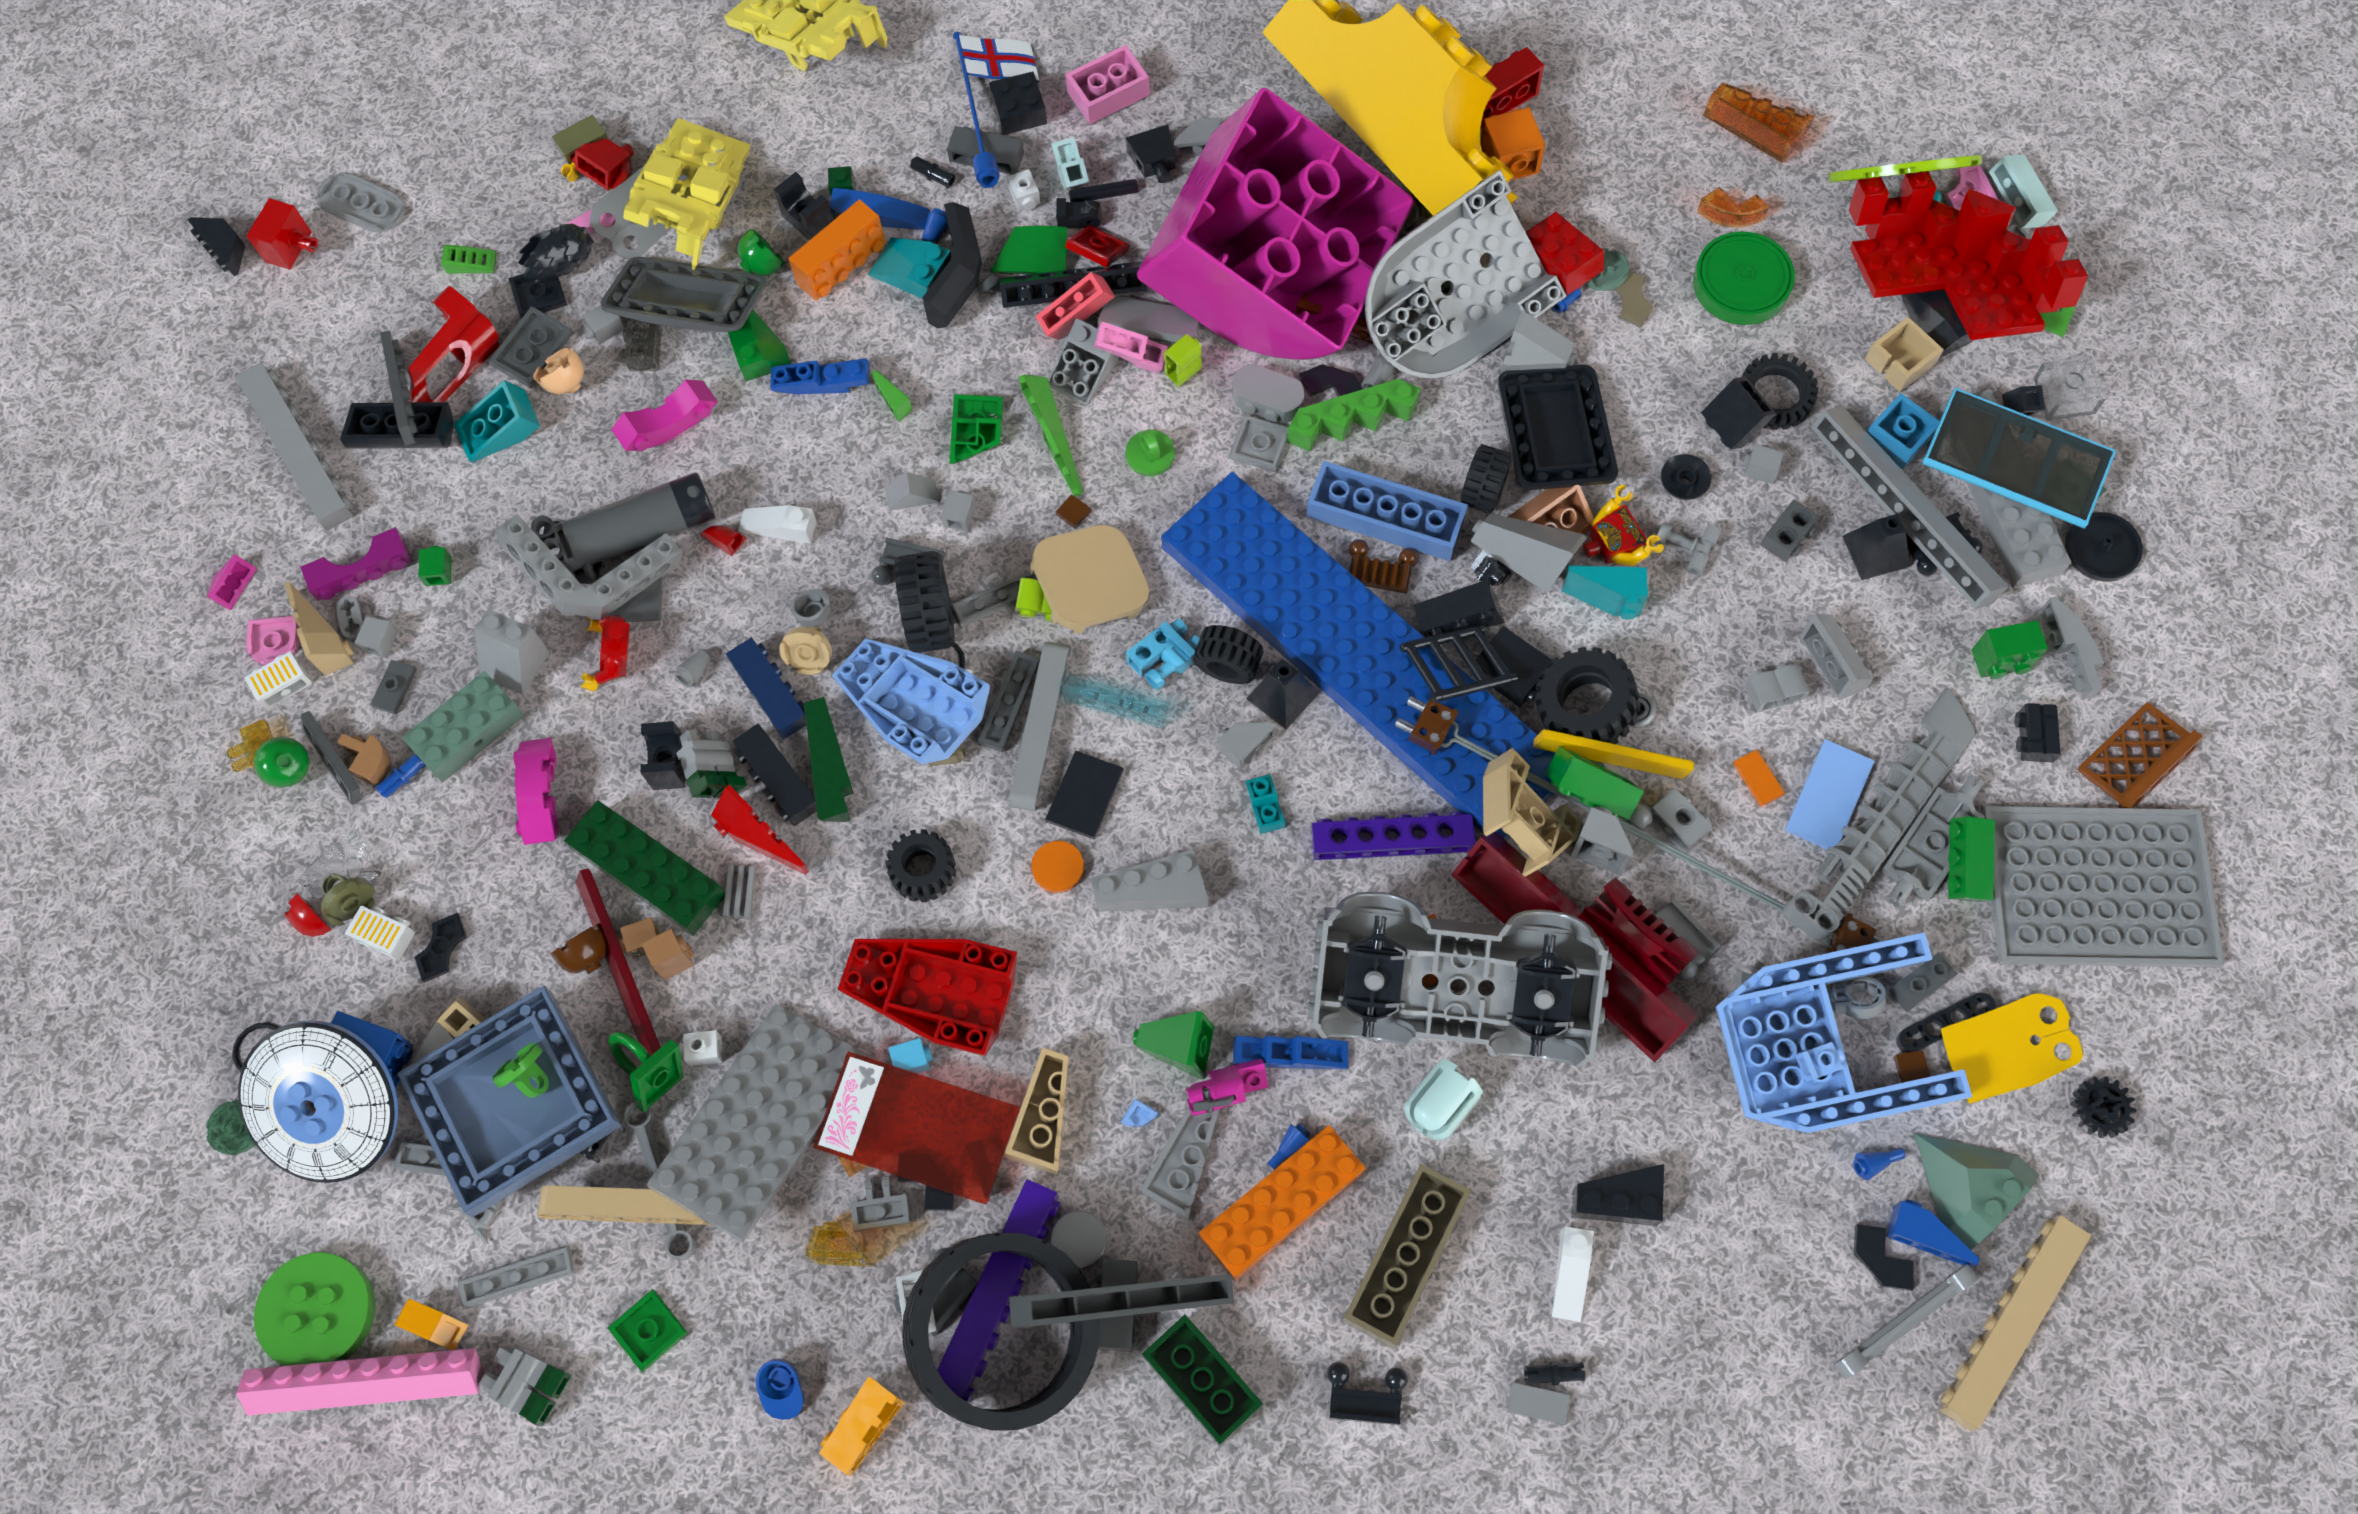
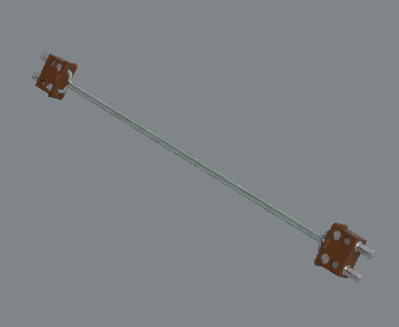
M1410 696L1407 704L1422 712L1416 725L1414 726L1401 718H1398L1395 723L1396 727L1410 733L1409 741L1431 751V755L1437 754L1440 747H1449L1453 742H1456L1491 761L1498 757L1492 752L1459 736V727L1454 721L1458 710H1452L1438 702H1433L1432 699H1429L1426 704ZM1453 725L1455 727V738L1450 739L1444 744L1443 741ZM1528 772L1527 780L1590 811L1591 807L1582 803L1581 799L1574 795L1569 797L1559 792L1556 787L1546 780ZM1619 819L1622 828L1627 832L1784 913L1785 905ZM1849 913L1840 921L1830 943L1828 942L1829 936L1824 939V944L1828 947L1825 954L1878 943L1883 940L1874 936L1877 929L1853 918V915Z

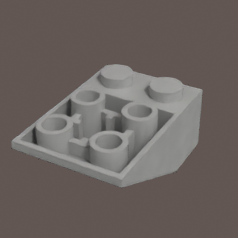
M1076 318L1049 375L1048 382L1050 388L1087 406L1119 360V356L1095 348L1094 344L1098 328Z

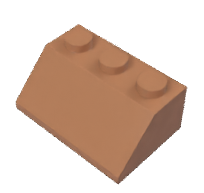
M1579 485L1546 489L1508 516L1585 534L1592 529V522L1594 520Z

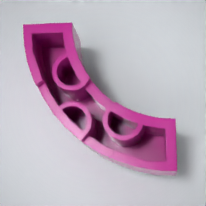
M685 379L672 394L664 399V405L654 410L648 407L638 411L623 412L611 430L625 451L641 452L661 445L693 427L703 418L708 417L718 401L705 382Z
M552 737L521 741L518 751H515L513 754L516 805L519 819L516 821L517 835L522 836L524 845L556 841L560 828L555 797L553 795L549 796L557 764Z

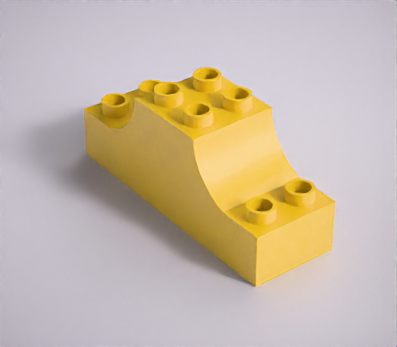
M1288 0L1263 30L1262 33L1433 216L1498 170H1501L1507 183L1514 176L1499 159L1494 156L1489 158L1482 152L1480 126L1483 112L1491 95L1497 89L1485 77L1492 68V65L1473 47L1468 49L1459 40L1462 36L1461 33L1444 17L1440 16L1438 18L1425 5L1421 4L1415 12H1412L1400 3H1397L1385 15L1361 24L1364 18L1344 0L1341 3L1338 0ZM1513 191L1506 195L1510 204L1518 197Z

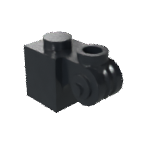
M1484 550L1480 552L1470 565V568L1474 570L1480 581L1487 579L1492 586L1504 585L1513 575L1512 569Z

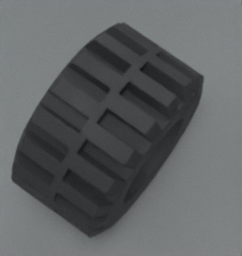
M1481 444L1477 448L1469 467L1461 493V503L1468 504V507L1492 513L1497 506L1510 469L1511 453Z
M1210 625L1206 626L1202 631L1193 655V662H1195V665L1200 670L1215 679L1232 684H1248L1255 678L1264 648L1258 640L1244 631L1229 626Z
M921 829V833L911 830V835L906 837L905 834L899 836L901 841H894L891 844L893 850H888L887 852L889 859L886 860L887 873L896 891L898 890L904 898L908 896L910 901L916 902V898H920L921 902H927V897L931 896L932 900L938 899L937 893L941 892L944 895L947 892L946 886L951 887L954 882L952 876L956 877L954 856L946 840L943 837L939 838L938 833L932 831L929 835L926 829ZM918 855L934 857L936 864L928 874L916 877L906 872L908 863Z

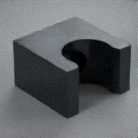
M794 172L773 189L782 217L808 240H811L834 221L828 200L823 195L815 200L806 189L802 177L797 172Z
M675 722L641 724V734L646 742L648 757L647 764H640V773L652 790L685 788V774L681 760L678 759L676 754L682 748L680 741L682 733ZM666 758H672L670 762H663Z

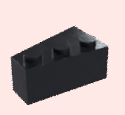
M1664 1164L1577 1184L1573 1189L1572 1218L1658 1226L1663 1221Z

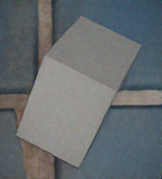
M906 472L886 487L889 511L938 503L935 480Z

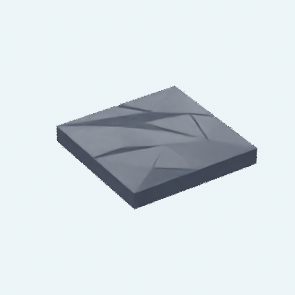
M545 985L397 1073L464 1214L472 1218L622 1127L552 991ZM531 1042H536L543 1050L534 1062L548 1077L549 1087L547 1091L536 1098H530L524 1095L512 1081L504 1087L498 1088L492 1080L495 1072L507 1060L516 1058V1054L520 1049ZM530 1077L531 1085L534 1088H538L536 1080Z

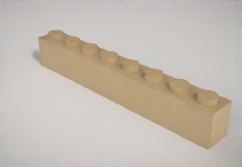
M2062 1215L2051 1220L2048 1218L2039 1229V1233L2042 1234L2038 1243L2033 1242L2025 1253V1256L2028 1258L2024 1267L2020 1265L2011 1277V1280L2014 1281L2010 1291L2006 1289L2000 1295L1997 1301L2000 1308L1996 1314L1991 1313L1984 1322L1983 1328L1986 1331L1981 1339L1977 1337L1969 1348V1352L1972 1354L1967 1363L1963 1361L1954 1374L1958 1378L1953 1387L1948 1386L1940 1397V1401L1943 1402L1940 1411L1970 1432L1980 1429L2092 1236Z

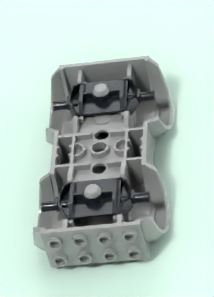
M1360 892L1349 895L1342 899L1335 908L1325 907L1324 915H1318L1316 938H1321V942H1315L1313 965H1318V969L1313 968L1310 992H1315L1316 994L1310 995L1308 1019H1313L1312 1029H1316L1321 1038H1362L1396 1043L1405 1047H1411L1419 1037L1483 1044L1486 1046L1490 1056L1494 1057L1499 1055L1532 1057L1564 1062L1577 1067H1583L1590 1060H1594L1595 1051H1600L1601 1035L1598 1034L1599 1024L1603 1025L1605 1018L1602 997H1607L1608 980H1605V972L1611 969L1612 953H1609V946L1605 945L1603 938L1598 937L1586 922L1575 916L1551 910H1527L1513 915L1504 926L1427 918L1422 908L1415 902L1405 897L1385 892ZM1427 974H1434L1438 978V985L1433 989H1427L1422 985V978ZM1455 979H1462L1466 982V988L1461 992H1455L1450 988L1451 982ZM1489 980L1494 984V991L1490 995H1482L1478 991V985L1481 981Z

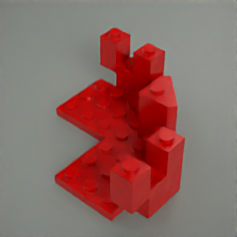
M1928 171L1905 174L1898 197L1888 198L1889 191L1881 177L1857 180L1849 212L1856 226L1866 225L1865 231L1869 239L1852 241L1850 250L1873 298L1945 289L1970 340L2043 332L2045 322L2040 313L2057 312L2058 308L2074 307L2077 305L2088 274L2079 259L2061 261L2069 241L2060 225L2035 228L2031 240L2008 231L2016 207L1973 189H1969L1965 194L1960 210L1933 200L1937 187Z

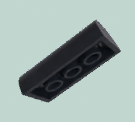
M411 402L414 416L410 418H414L418 432L414 433L415 443L405 446L398 429L393 403H351L340 440L347 449L448 448L451 444L453 433L451 407L449 402Z

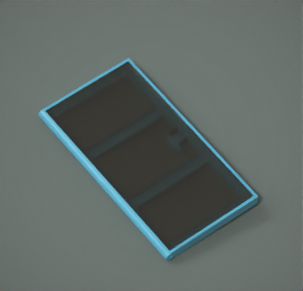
M1955 387L1922 464L2085 529L2117 450Z

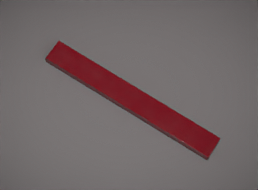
M589 868L580 870L575 883L592 926L598 924L603 932L607 946L605 959L637 1040L652 1056L661 1048L591 870Z

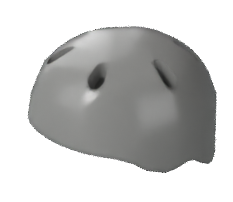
M820 589L806 590L796 596L791 602L793 616L797 622L805 627L822 625L827 621L832 611L829 595Z

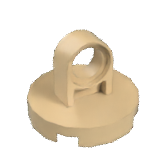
M819 627L793 628L785 634L779 647L783 662L787 666L790 664L797 669V673L804 675H814L822 672L832 657V647Z

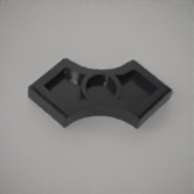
M459 913L433 922L432 938L428 946L414 957L424 983L450 972L449 959L452 951L461 941L468 938Z

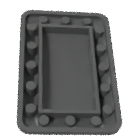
M638 256L627 261L600 304L605 312L643 323L699 332H731L739 330L744 325L766 287V279L757 274L697 265L693 270L692 264Z

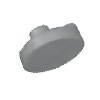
M1072 1211L1063 1215L1055 1223L1051 1232L1050 1242L1053 1246L1065 1252L1080 1269L1094 1266L1103 1257L1107 1248V1233L1103 1223L1092 1213Z

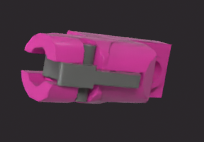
M1262 1059L1209 1071L1210 1080L1194 1083L1190 1087L1185 1088V1092L1189 1098L1187 1102L1192 1116L1205 1114L1206 1112L1211 1113L1224 1107L1246 1102L1245 1093L1268 1088L1264 1062Z

